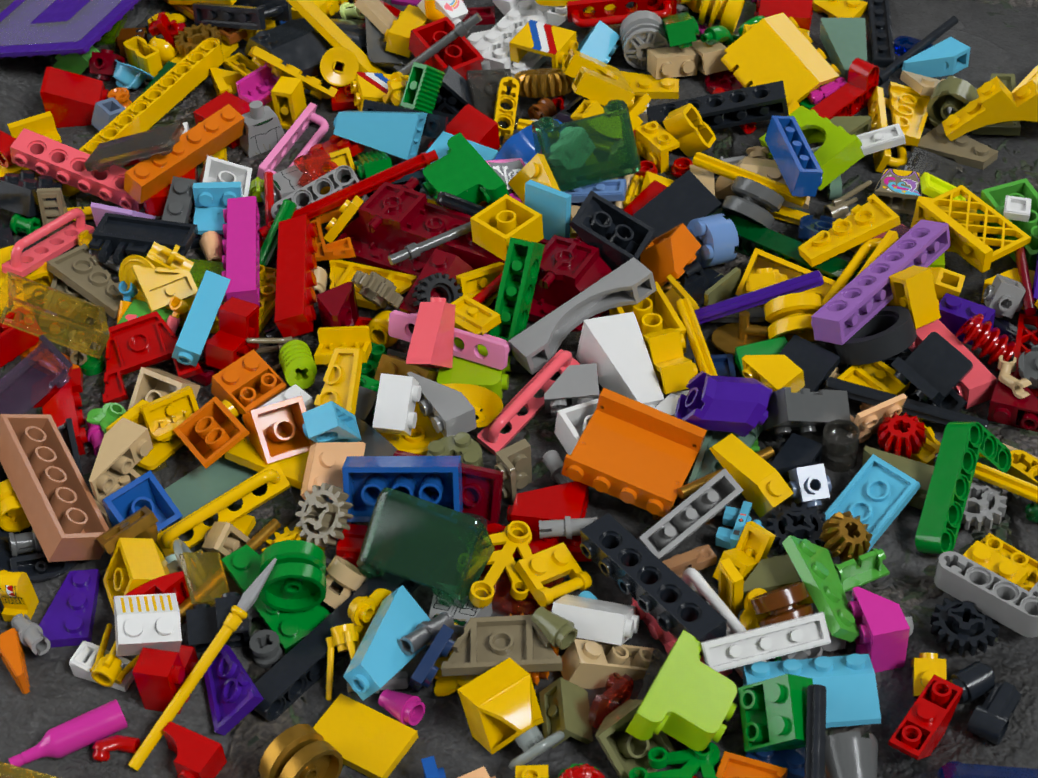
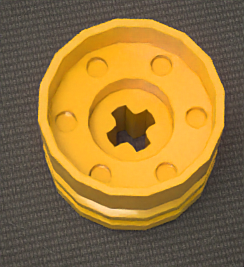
M702 0L699 8L698 24L703 25L708 16L710 17L708 27H712L717 19L720 20V25L726 27L733 34L745 0Z

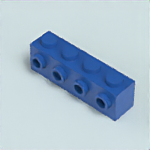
M772 116L765 141L791 195L797 197L815 196L818 187L822 184L823 171L794 116Z

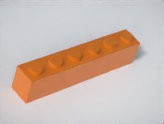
M226 105L125 172L124 190L139 204L143 203L171 184L173 176H183L204 162L207 155H214L241 137L245 118L231 105Z

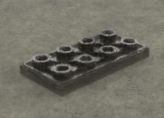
M182 122L100 143L84 165L87 171L97 170L102 172L112 165L125 166L131 160L138 159L139 161H144L158 153L160 156L167 155L173 151L172 148L175 143L180 141L179 137L185 128Z

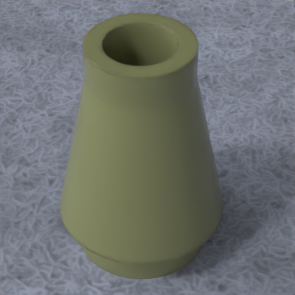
M543 606L539 607L532 615L531 621L538 626L553 647H559L562 650L566 649L576 639L578 631L574 628L573 622L548 611Z

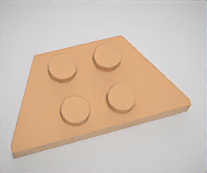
M321 442L310 446L300 493L301 497L306 500L305 491L313 493V485L321 486L322 483L341 487V492H343V464L347 456H364L366 443Z

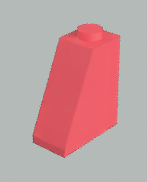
M431 297L430 302H420L406 357V364L426 368L452 369L456 305L446 303V298Z

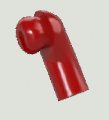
M114 735L98 740L92 747L94 749L92 757L97 761H108L110 759V751L135 754L140 747V739Z

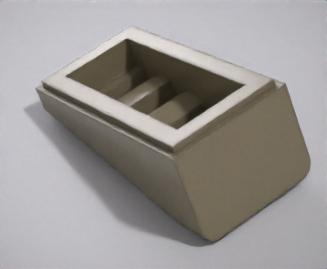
M61 188L37 189L43 226L58 218L54 216H61L68 212ZM46 198H56L57 200L46 201ZM71 221L46 236L49 237L71 224Z

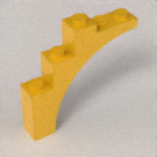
M996 76L977 89L979 96L977 99L948 116L947 119L942 121V125L947 138L953 141L970 131L986 125L1023 120L1038 122V85L1031 80L1011 93Z

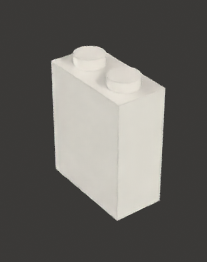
M566 594L554 601L552 607L553 613L574 623V628L578 631L576 638L623 645L628 639L632 638L633 633L638 631L640 616L635 615V606Z

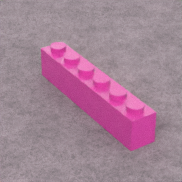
M256 196L227 199V209H223L224 222L227 223L223 224L224 238L227 239L222 241L223 251L226 254L222 255L223 268L226 270L222 271V276L231 280L223 302L228 301L231 297L258 304L260 309V213Z

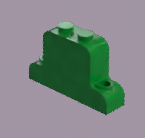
M461 133L454 135L448 140L449 150L446 151L447 155L426 166L423 170L426 180L422 184L428 196H434V201L438 206H442L436 202L438 193L441 191L475 204L486 201L490 205L504 195H509L506 183Z

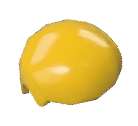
M154 36L149 41L150 45L155 46L159 50L162 65L172 61L178 55L179 50L174 49L171 44L163 39Z

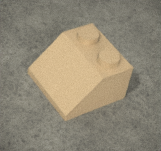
M141 367L128 410L142 399L151 402L186 386L192 388L197 399L201 385L161 369Z

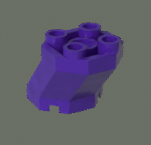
M701 371L689 380L686 387L690 391L687 396L681 394L674 416L705 430L734 432L741 437H745L757 424L762 425L768 417V410L766 409L772 395V389L754 378L712 376Z

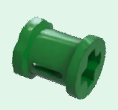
M18 213L14 214L10 221L11 232L15 234L23 233L28 235L42 227L40 219L35 217L27 218Z

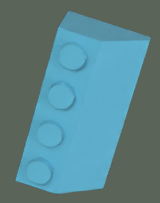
M850 654L834 657L821 656L818 658L787 659L785 661L773 662L760 661L743 666V686L785 674L812 678L813 685L825 686L827 689L826 728L881 724L875 671L869 654Z

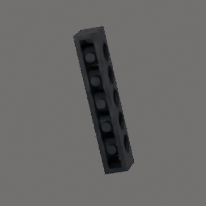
M783 80L647 107L648 122L656 121L664 129L663 120L669 112L688 103H691L698 110L702 120L712 130L769 120L772 116H789Z
M609 513L580 530V549L587 559H592L605 576H610L616 581L623 593L632 596L637 601L639 607L645 613L649 612L664 631H669L678 639L682 631L685 630L700 642L726 636L727 620Z

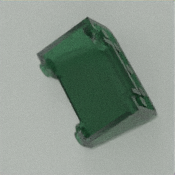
M623 100L609 101L603 108V114L559 124L552 117H542L536 122H531L535 152L545 156L560 191L630 175L641 169L628 107Z
M386 487L381 490L376 499L357 559V565L360 568L359 572L370 579L382 577L385 572L431 588L436 595V601L443 606L452 607L454 605L463 609L469 598L471 585L480 578L495 548L485 526L474 517Z

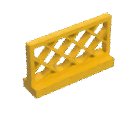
M963 185L931 200L924 196L916 201L914 220L917 222L922 219L949 223L950 248L981 273L990 270L991 262L1029 244L1031 241V237ZM961 195L968 201L953 200V198ZM938 206L949 207V210H941ZM952 207H956V208H966V209H967V212H959V211H951V210H952ZM970 209L981 210L985 214L970 213ZM954 219H963L966 220L965 224L958 223ZM969 220L982 221L984 222V226L968 223ZM987 222L998 223L1002 227L987 226ZM971 232L983 233V237H977ZM986 234L1001 235V239L987 238ZM1015 236L1018 240H1006L1004 237ZM989 246H999L1000 249L993 252V249Z

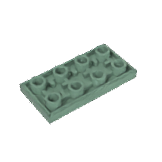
M224 454L207 469L200 465L164 490L183 515L181 518L183 519L258 472L225 459Z

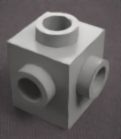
M997 274L992 285L986 287L983 300L986 307L996 310L995 317L1003 318V316L1012 319L1015 312H1019L1023 306V296L1026 290L1021 282Z

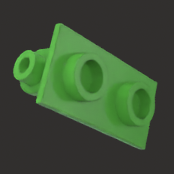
M873 548L870 552L860 555L858 560L853 558L841 564H834L844 593L852 590L854 587L862 586L890 574L889 570L882 563L886 559L885 552L882 549L877 550Z

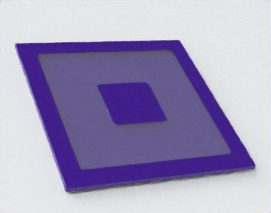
M15 0L0 13V58L34 57L36 55L51 56L53 54L64 56L70 53L85 54L94 43L100 41L101 37L112 29L116 22L122 20L123 16L132 10L134 5L140 0Z

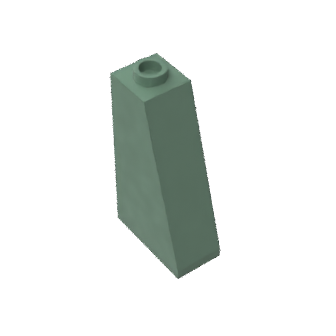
M821 18L820 39L832 64L841 72L839 76L848 82V71L851 63L856 58L867 61L865 18Z

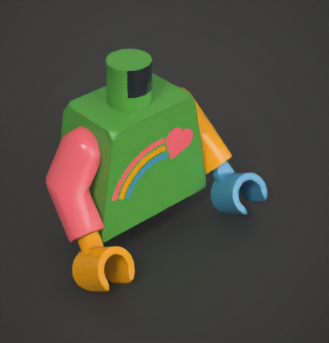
M121 281L118 286L119 291L124 297L123 300H120L116 325L151 313L147 302L138 299L130 302L131 298L135 297L138 293L137 287L132 282L128 291H126L128 288L126 282ZM174 296L169 301V307L172 310L163 308L157 312L176 334L181 321L179 317L187 313L189 306L184 300Z

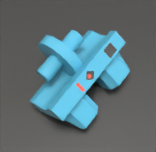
M743 501L741 509L726 506L723 515V525L734 527V529L718 527L715 539L716 546L727 549L736 548L746 522L752 521V518L749 516L752 502ZM753 520V522L763 527L760 520Z

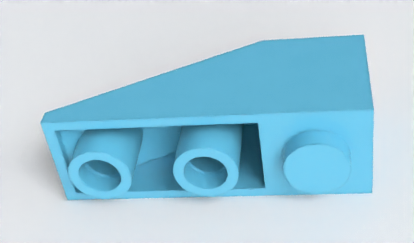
M949 37L903 61L902 71L931 78L953 75L968 67L971 48L953 37Z

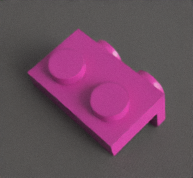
M267 65L259 67L236 82L238 97L249 103L259 100L265 106L272 101L271 90L280 78L273 75L271 72L272 68Z

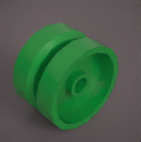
M285 540L266 547L261 553L260 574L274 558L277 561L260 592V598L263 603L272 609L283 612H300L320 605L326 597V555L323 550L315 544L303 540Z

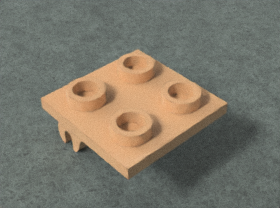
M903 393L876 406L862 403L863 405H860L861 412L857 413L856 418L850 415L851 424L844 426L849 431L845 440L846 444L849 446L855 442L863 443L870 439L873 434L878 432L879 424H882L884 417L892 418L894 412L898 415L902 412L907 396Z

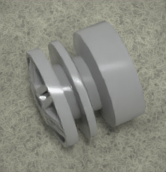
M643 10L629 14L622 21L620 40L627 63L637 69H647L648 49L669 47L665 26L661 17L654 12Z

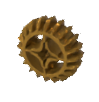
M559 68L532 69L521 71L514 75L520 86L518 96L544 98L569 94L573 90L571 87L573 78L565 75L562 69Z

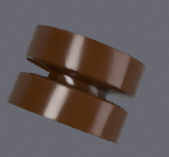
M803 581L750 599L756 615L769 614L758 621L759 627L815 613L810 603L797 605L798 602L809 597Z

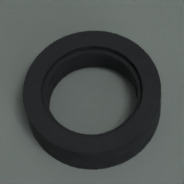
M885 306L843 345L834 344L837 355L840 356L841 362L844 364H870L901 353L914 343L917 333L907 308Z

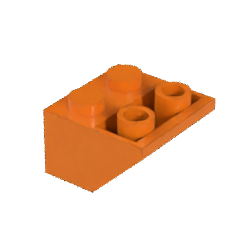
M682 223L651 240L642 251L640 260L645 267L653 272L654 281H657L660 287L668 282L666 278L668 275L671 274L675 279L683 275L685 272L683 268L697 258L695 253L702 245Z
M253 349L212 376L211 393L221 402L224 399L229 401L239 414L244 415L287 388V384Z

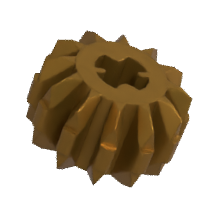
M848 511L843 514L841 512L833 514L823 524L821 528L823 532L820 539L826 542L824 548L830 549L832 558L839 556L843 563L853 558L858 560L860 555L865 554L871 546L869 541L873 535L866 531L869 524H862L860 516L853 518L851 512Z

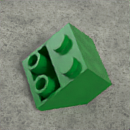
M785 674L738 688L745 752L793 750L805 747L807 687L813 685L812 678Z

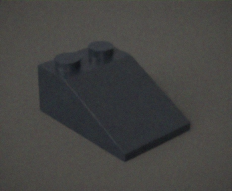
M593 191L589 192L569 224L583 242L599 248V256L612 271L633 257L638 260L655 229Z

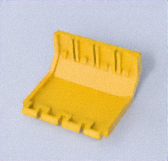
M784 13L763 18L725 49L726 54L721 58V61L730 72L738 68L733 75L744 88L752 84L750 86L752 87L783 80L787 107L792 99H796L800 103L810 92L821 85L835 81L841 74L834 64L830 65L825 60L827 57L820 48H814L811 44L813 41L806 32L801 33L799 31V25L792 16L788 18Z

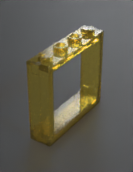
M9 271L7 272L0 288V323L100 359L110 337L104 307ZM7 312L16 313L13 320L5 317ZM87 317L93 318V325L85 322Z

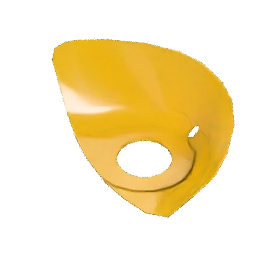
M457 383L442 384L454 390L456 389L466 397L475 408V415L479 417L476 420L478 428L488 426L503 410L501 398L485 387Z

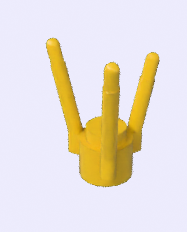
M108 623L95 663L90 669L92 679L106 687H111L114 682L121 684L125 676L135 667L139 655H137L122 669V662L116 657V641L109 654H106L104 657L112 630L111 623Z
M354 623L330 628L331 637L326 638L328 648L326 672L327 701L332 699L334 648L337 647L338 652L349 651L352 660L361 643L359 633L355 631Z

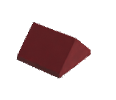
M346 282L316 295L322 327L355 325L359 312L354 282Z

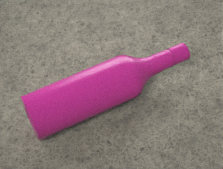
M114 699L49 729L37 745L21 752V754L8 758L12 769L15 770L24 764L40 758H63L127 728L128 724L118 701Z

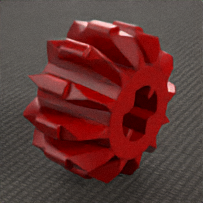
M894 412L892 418L884 417L882 424H879L877 436H879L878 444L885 452L898 456L904 455L909 459L912 453L919 454L921 447H924L926 443L924 423L919 422L917 416L908 417L907 412L903 416H899Z

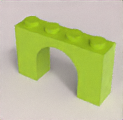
M801 105L789 115L795 117L808 144L824 142L813 153L823 171L822 184L818 187L819 191L864 157L861 149L862 142L855 134L847 133L843 127H837L826 117L822 118L815 110H809ZM766 134L759 138L762 147L769 148L765 141ZM769 149V153L767 154V156H769V158H771L772 160H774V158H773V156H772V154H771V152H770V149Z

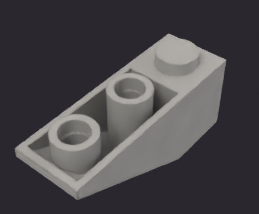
M407 373V376L414 377L419 382L421 398L417 403L422 414L431 419L437 433L441 432L444 437H449L460 432L467 433L477 428L475 408L461 392L415 373Z

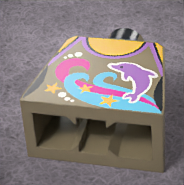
M900 165L897 169H885L875 188L874 194L895 213L914 215L918 196H922L920 173L910 171V168L906 165Z

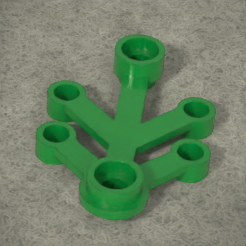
M712 742L702 751H695L689 748L683 751L667 752L662 747H654L648 752V762L652 768L663 769L667 765L686 764L681 769L650 773L642 767H636L630 770L629 778H692L698 771H701L703 778H718L715 775L714 767L720 759V751Z

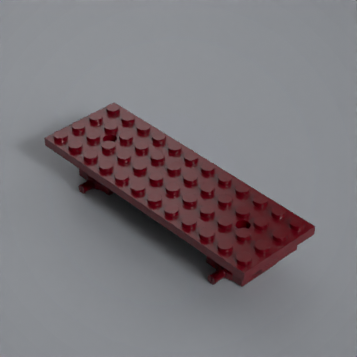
M411 177L404 185L384 182L359 208V212L343 228V233L337 239L351 238L356 257L344 259L363 265L415 275L417 278L435 249L457 255L473 269L500 261L505 264L504 260L474 243L472 232L422 252L415 259L409 260L408 258L391 265L388 256L403 250L406 245L414 242L416 244L468 223L470 218L473 217L427 202L426 194L414 190L419 185L418 179ZM554 234L550 240L542 239L538 242L545 244L528 321L536 323L612 272L599 256V248L587 245L578 235L576 238H565ZM497 297L488 307L495 309ZM609 309L601 313H598L590 317L589 319L604 317L609 313ZM583 322L569 334L580 338Z

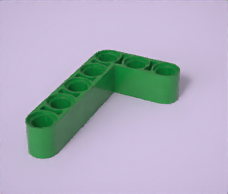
M952 421L946 425L915 536V546L920 553L941 555L944 552L953 551L977 462L1002 472H1007L1010 469L1012 461L1010 450L979 422Z

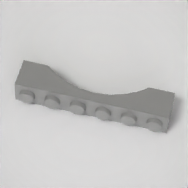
M633 257L510 339L509 344L514 359L533 375L556 354L562 341L584 320L608 309L638 304L657 291L653 272Z

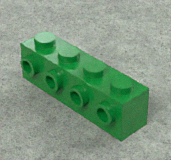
M688 12L670 15L662 19L670 47L678 45L679 48H686L692 46V42L697 41L696 35H700L698 23Z

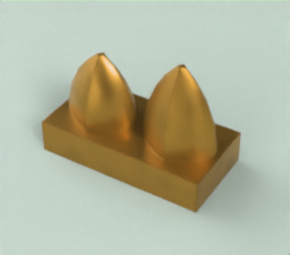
M144 506L96 539L101 547L111 556L119 537L153 539L156 543L158 535L156 523L158 519L149 508Z

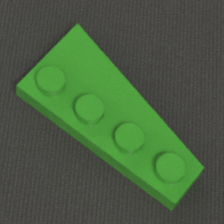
M789 535L782 544L818 611L824 612L827 628L831 635L853 642L860 635L852 611L848 607V601L829 550L813 544L807 539L802 540Z

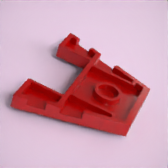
M157 311L107 328L104 404L110 402L118 403L129 399L122 375L172 357L178 338ZM173 358L179 377L186 379L203 373L199 363L196 367L184 365Z

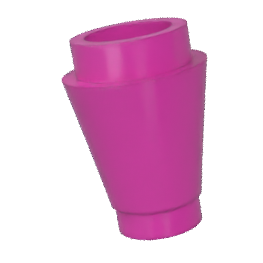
M389 689L384 690L379 696V705L406 726L417 725L425 714V704L421 702L418 696Z

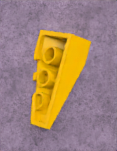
M755 248L735 295L739 296L747 293L746 282L749 281V274H757V269L760 268L778 269L779 273L787 275L788 280L813 271ZM823 276L824 284L822 286L803 292L819 294L821 300H823L836 281Z

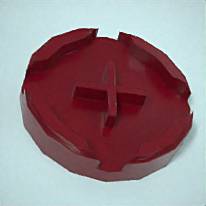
M738 68L732 72L725 70L706 75L705 86L707 91L712 94L718 87L723 88L725 92L744 88L733 75Z

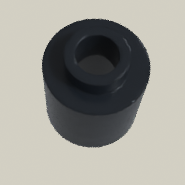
M975 661L953 674L949 682L963 688L958 704L970 703L992 690L995 686V674L989 665L983 664L980 661Z

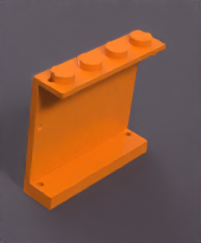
M603 388L599 395L596 410L571 455L566 454L561 474L573 481H578L595 488L599 492H604L621 499L625 503L647 510L651 514L665 517L670 513L678 497L677 489L683 486L699 454L707 430Z

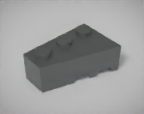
M783 387L773 392L768 401L766 409L768 410V417L763 423V430L774 431V435L790 434L791 430H799L800 434H812L816 432V429H824V433L827 434L841 432V427L851 424L847 391L822 389L819 392H810L809 388L800 389L801 392L791 393V387Z

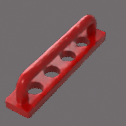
M650 0L568 1L567 19L569 23L573 22L581 28L594 27L599 20L606 25L621 24L629 14L643 10L654 12L661 19H664L674 10V0H657L658 2L652 6L647 5V2ZM629 2L637 3L633 8L626 7V4ZM609 4L615 5V8L612 10L604 9ZM586 7L594 8L590 13L583 12Z

